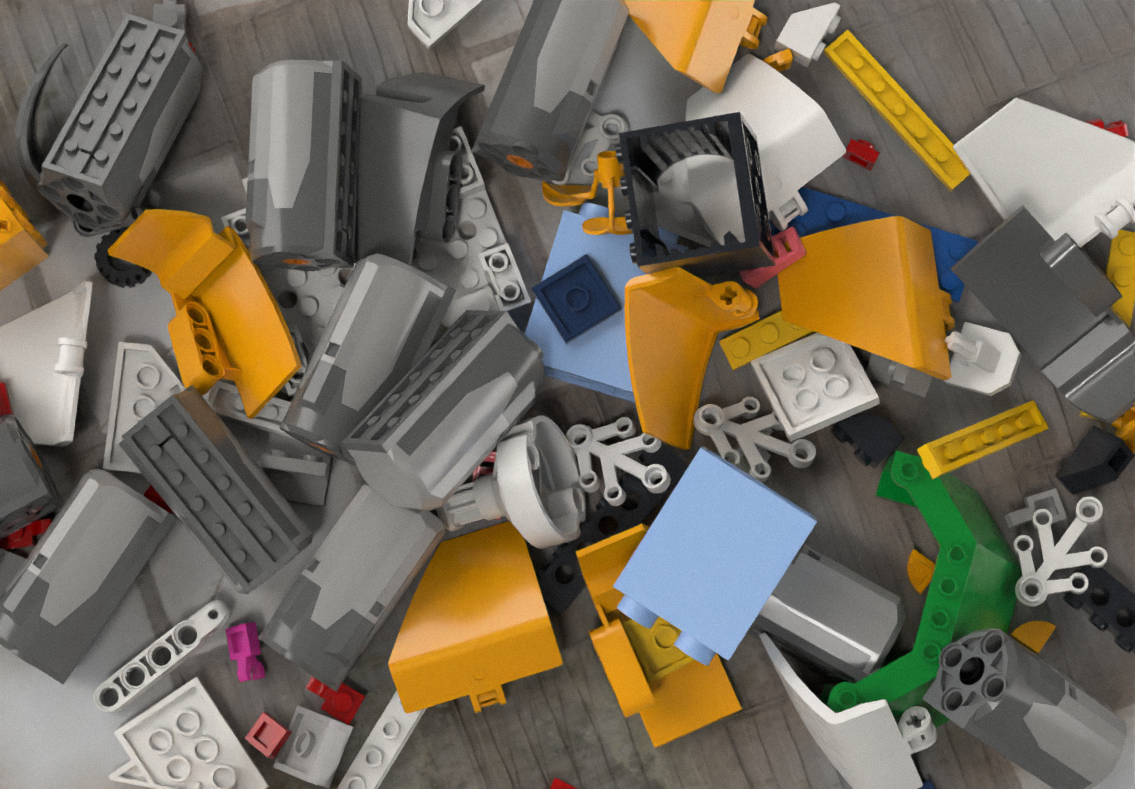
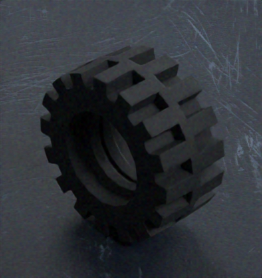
M122 227L120 230H112L109 235L106 236L104 234L101 237V243L96 245L97 253H94V259L97 263V269L109 283L121 288L125 286L132 288L137 283L142 284L145 282L144 278L146 276L150 277L152 272L136 264L129 270H119L114 267L112 256H109L107 250L127 230L126 227Z

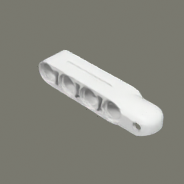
M216 599L207 603L187 620L175 625L97 687L94 693L96 706L100 710L109 713L122 711L201 649L208 638L225 626L231 614V608L224 600ZM218 612V617L213 619V614ZM189 627L195 628L197 631L196 641L191 645H185L182 641L183 631ZM168 648L171 652V659L166 665L160 666L156 661V654L160 649ZM136 668H141L145 673V679L139 686H133L130 682V674ZM114 688L118 692L119 699L114 706L108 707L104 702V694L107 690Z

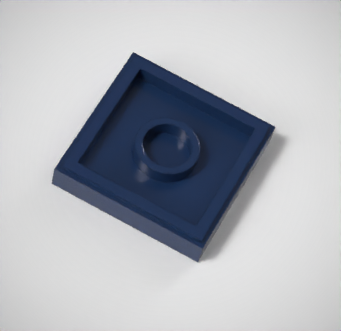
M587 254L531 288V291L566 345L622 311L619 303Z

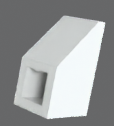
M834 2L791 14L776 40L774 50L780 52L790 48L793 60L805 67H808L812 59L818 61L826 47V44L822 43L827 32L833 35L841 21V17L837 16L841 5Z

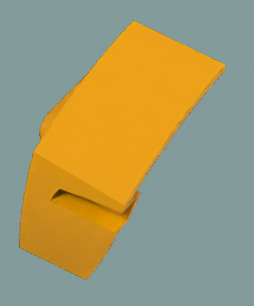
M146 209L107 250L109 256L131 262L154 272L160 280L161 287L171 294L176 315L169 321L168 331L185 388L193 385L203 396L220 379L232 380L235 382L247 418L253 419L302 367L295 344L278 304L258 266L251 263V254L233 228L226 226L219 234L214 233L211 219L205 215L188 211Z
M640 524L576 551V556L591 600L602 626L588 631L593 646L625 718L639 713L656 749L737 713L742 708L717 653L708 666L695 660L650 683L621 624L631 619L617 608L625 594L613 587L650 526Z

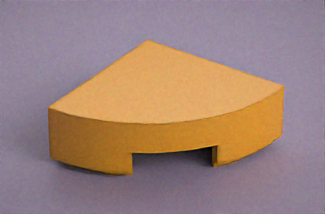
M789 48L775 53L762 61L780 72L790 69L793 57Z
M913 549L907 561V576L911 586L921 595L931 582L935 564Z
M1030 621L1018 626L1012 631L1010 636L1038 654L1056 626L1045 621Z

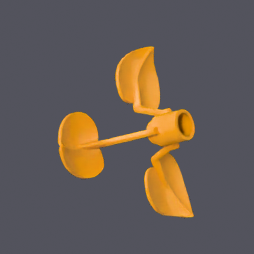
M603 151L597 154L598 169H594L592 186L554 185L545 181L542 182L543 197L549 204L554 206L581 205L587 199H594L597 196L598 184L601 182L602 187L608 189L609 218L597 217L588 219L582 223V230L591 235H608L610 233L613 235H627L633 233L632 230H628L625 217H615L614 188L621 186L620 177L625 176L623 163H618L616 151Z

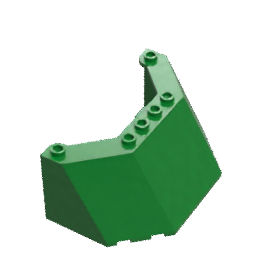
M896 450L882 467L874 497L918 509L940 546L912 652L856 683L842 682L836 686L824 683L819 700L834 713H839L864 703L887 700L897 725L907 709L920 706L928 710L932 723L937 728L950 719L922 698L935 681L937 670L940 666L939 655L946 645L957 642L958 639L974 630L997 628L1008 634L1017 599L1015 586L1022 577V571L1019 562L976 490L950 473L932 479L929 471L924 467L921 457ZM914 715V720L917 721L918 718L916 715Z

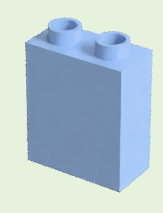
M584 203L581 204L579 214L566 210L563 211L542 281L587 254L619 303L622 311L566 345L536 298L525 335L534 341L543 352L544 357L542 360L545 376L635 403L626 346L625 286L630 279L645 275L646 273L638 268L637 263L633 264L631 259L630 243H635L633 233L627 235H613L611 233L608 235H591L582 230V223L588 219L597 217L609 218L608 208L597 204ZM658 227L659 238L667 245L669 253L670 249H677L682 253L685 249L689 248L677 244L680 235Z
M702 446L613 585L614 588L625 594L617 608L635 622L649 629L652 628L659 616L682 631L674 645L704 665L708 666L716 653L729 661L817 523V517Z

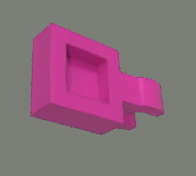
M256 622L244 623L225 629L230 660H237L239 681L252 680L250 670L253 680L265 678V669L262 663L255 657L261 654Z

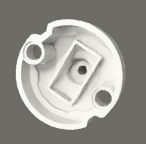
M536 416L519 421L497 445L492 473L476 477L473 482L461 485L442 507L436 508L439 519L449 531L461 529L465 524L481 519L489 521L505 516L531 545L543 549L575 540L580 536L579 524L585 521L586 503L584 489L578 481L580 470L565 435L548 417Z

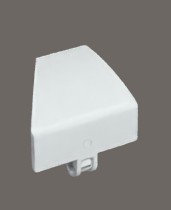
M746 54L731 66L721 93H713L702 87L687 99L685 121L741 112L757 136L769 220L778 230L783 231L788 227L787 223L798 215L803 216L808 212L797 190L846 153V149L824 110L811 97L762 60L751 54ZM697 155L686 158L690 200L714 240L723 246L725 245L724 235L730 231L735 237L744 232L734 162L729 158L717 155Z
M1016 97L953 146L962 163L1003 221L1024 205L1055 241L1067 233L1080 248L1100 232L1114 239L1118 236V231L1129 222L1135 223V210L1133 208L1135 206V141Z
M83 281L73 291L0 327V383H6L13 410V415L2 417L0 421L15 416L35 445L66 447L73 442L80 380L84 374V352L87 349V342L85 340L93 285L91 281Z
M765 632L759 634L805 726L833 766L853 789H918L923 786L910 754L932 746L937 739V729L932 723L931 715L927 709L920 706L907 709L903 713L898 725L887 700L864 703L845 711L834 713L796 675ZM914 715L917 716V718H918L917 721L914 720V717H913ZM924 734L925 740H922L921 735Z

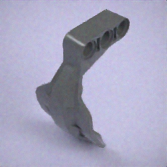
M66 43L61 44L32 80L21 103L16 121L15 145L19 164L27 181L36 191H38L37 185L40 181L41 166L44 162L37 139L38 111L48 78L56 60L64 48L68 46ZM149 187L146 195H154L159 202L157 209H163L165 205L163 193L158 188ZM140 204L138 208L130 211L123 223L113 227L86 229L70 217L74 230L80 236L93 237L131 225L146 209Z

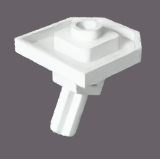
M965 322L961 333L954 331L950 336H946L945 343H947V348L954 352L950 362L952 377L944 380L946 384L992 396L1012 385L1022 355L1009 333Z

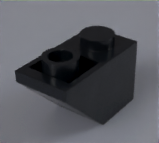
M855 414L831 424L833 428L830 430L841 443L844 444L847 441L856 450L853 455L862 465L867 467L870 464L874 469L905 439L883 415Z
M1093 425L1066 462L1063 463L1055 477L1069 493L1075 495L1116 481L1135 455L1121 438Z

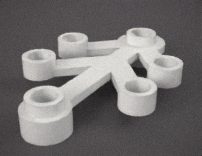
M591 111L587 123L592 125L593 128L583 130L565 174V179L560 182L552 180L551 183L554 185H566L569 181V172L584 145L598 140L591 156L584 159L581 163L582 175L586 178H594V172L587 173L584 170V166L588 163H593L596 169H598L597 154L607 151L610 145L620 143L619 133L628 131L625 119L615 113L601 116ZM609 125H614L618 128V132L610 135L606 132V128Z
M745 397L740 403L723 409L714 404H707L700 407L694 415L693 422L695 428L700 433L711 436L723 459L725 457L733 458L735 462L731 464L738 467L740 455L731 448L725 434L736 438L751 466L750 476L761 483L767 481L771 473V467L767 462L763 461L756 446L789 458L790 463L797 468L810 466L816 455L815 446L806 439H798L789 444L760 433L771 428L784 430L780 422L775 419L776 414L774 410L772 414L741 425L731 422L730 420L739 416H743L746 419H752L757 416L760 403L754 397ZM745 405H751L754 410H747ZM710 419L714 422V424H709L704 420ZM796 454H802L805 459L797 457ZM755 469H762L765 474L760 475Z
M622 417L615 423L592 429L588 425L577 424L572 426L566 433V439L574 455H577L580 469L578 481L580 486L588 493L595 492L600 487V478L592 469V453L601 460L606 487L604 498L612 506H619L626 499V493L618 482L616 467L641 479L645 487L652 493H662L667 490L671 479L669 473L662 465L652 464L646 467L625 456L642 449L649 453L656 452L661 446V440L655 438L652 444L646 445V442L654 437L642 433L641 436L631 438L636 432V427L627 417ZM629 425L626 431L621 432L623 426ZM617 435L621 439H628L609 446L600 443V441ZM586 438L583 443L578 445L581 439ZM589 478H594L591 484L585 485ZM663 478L660 483L654 485L656 479ZM619 491L616 498H610L612 493Z
M1084 497L1077 503L1075 512L1077 517L1056 546H1054L1051 530L1052 514L1046 509H1039L1034 513L1032 522L1034 527L1038 529L1044 561L1036 573L1031 556L1034 546L1033 540L1027 535H1020L1015 539L1013 548L1015 553L1019 555L1022 577L1015 586V594L1022 604L1030 607L1038 606L1046 600L1048 594L1071 591L1074 594H1082L1087 590L1089 584L1088 578L1082 573H1074L1068 579L1047 580L1055 570L1085 565L1101 568L1106 564L1107 552L1099 546L1093 547L1089 551L1067 554L1087 525H1093L1101 519L1103 507L1098 499ZM1090 507L1095 511V515L1090 518L1085 517L1082 512L1083 509ZM1046 515L1049 519L1048 523L1045 525L1039 524L1036 520L1037 516ZM1022 540L1027 541L1030 545L1029 549L1021 551L1017 546L1018 542ZM1094 552H1099L1103 555L1104 559L1101 562H1094L1091 559V555ZM1080 578L1084 581L1085 585L1083 588L1077 589L1073 587L1072 581ZM1033 585L1038 589V593L1035 596H1029L1025 591L1026 587Z

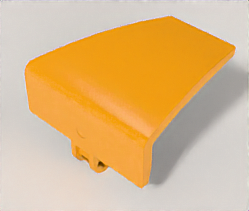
M624 0L629 9L628 15L672 67L713 93L722 92L738 46L757 49L760 43L758 37L761 28L768 21L766 15L753 7L755 0Z
M892 216L842 226L800 238L807 254L777 274L784 321L909 366L943 381L952 377L947 343H945V332L955 328V320L951 317L949 308L952 299L949 293L939 289L932 234L928 228L905 217ZM786 242L784 246L788 253L792 250L789 243ZM777 249L775 250L776 258L780 257L777 252Z
M680 267L637 276L627 282L624 305L627 357L635 404L643 433L681 450L691 448L695 428L693 419L698 410L706 368L717 335L720 332L741 328L759 320V311L756 310L758 299L754 292L743 289L740 284L734 281L711 285Z
M510 521L441 542L429 562L404 617L388 662L394 684L406 714L466 695L470 696L475 713L481 712L483 707L496 703L504 705L507 704L501 684L563 664L525 539Z

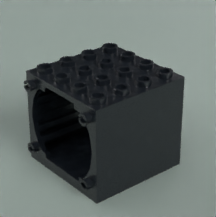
M741 112L619 133L620 143L615 144L618 163H623L625 176L620 177V185L623 197H628L630 207L629 210H625V220L628 230H632L635 243H630V255L633 264L637 263L638 268L646 274L680 267L698 278L776 265L757 136ZM717 155L733 160L745 242L740 243L729 231L724 235L725 245L723 246L718 241L711 243V248L703 246L694 251L685 249L682 253L677 249H670L669 253L667 245L659 238L653 192H659L658 179L669 167L689 157Z

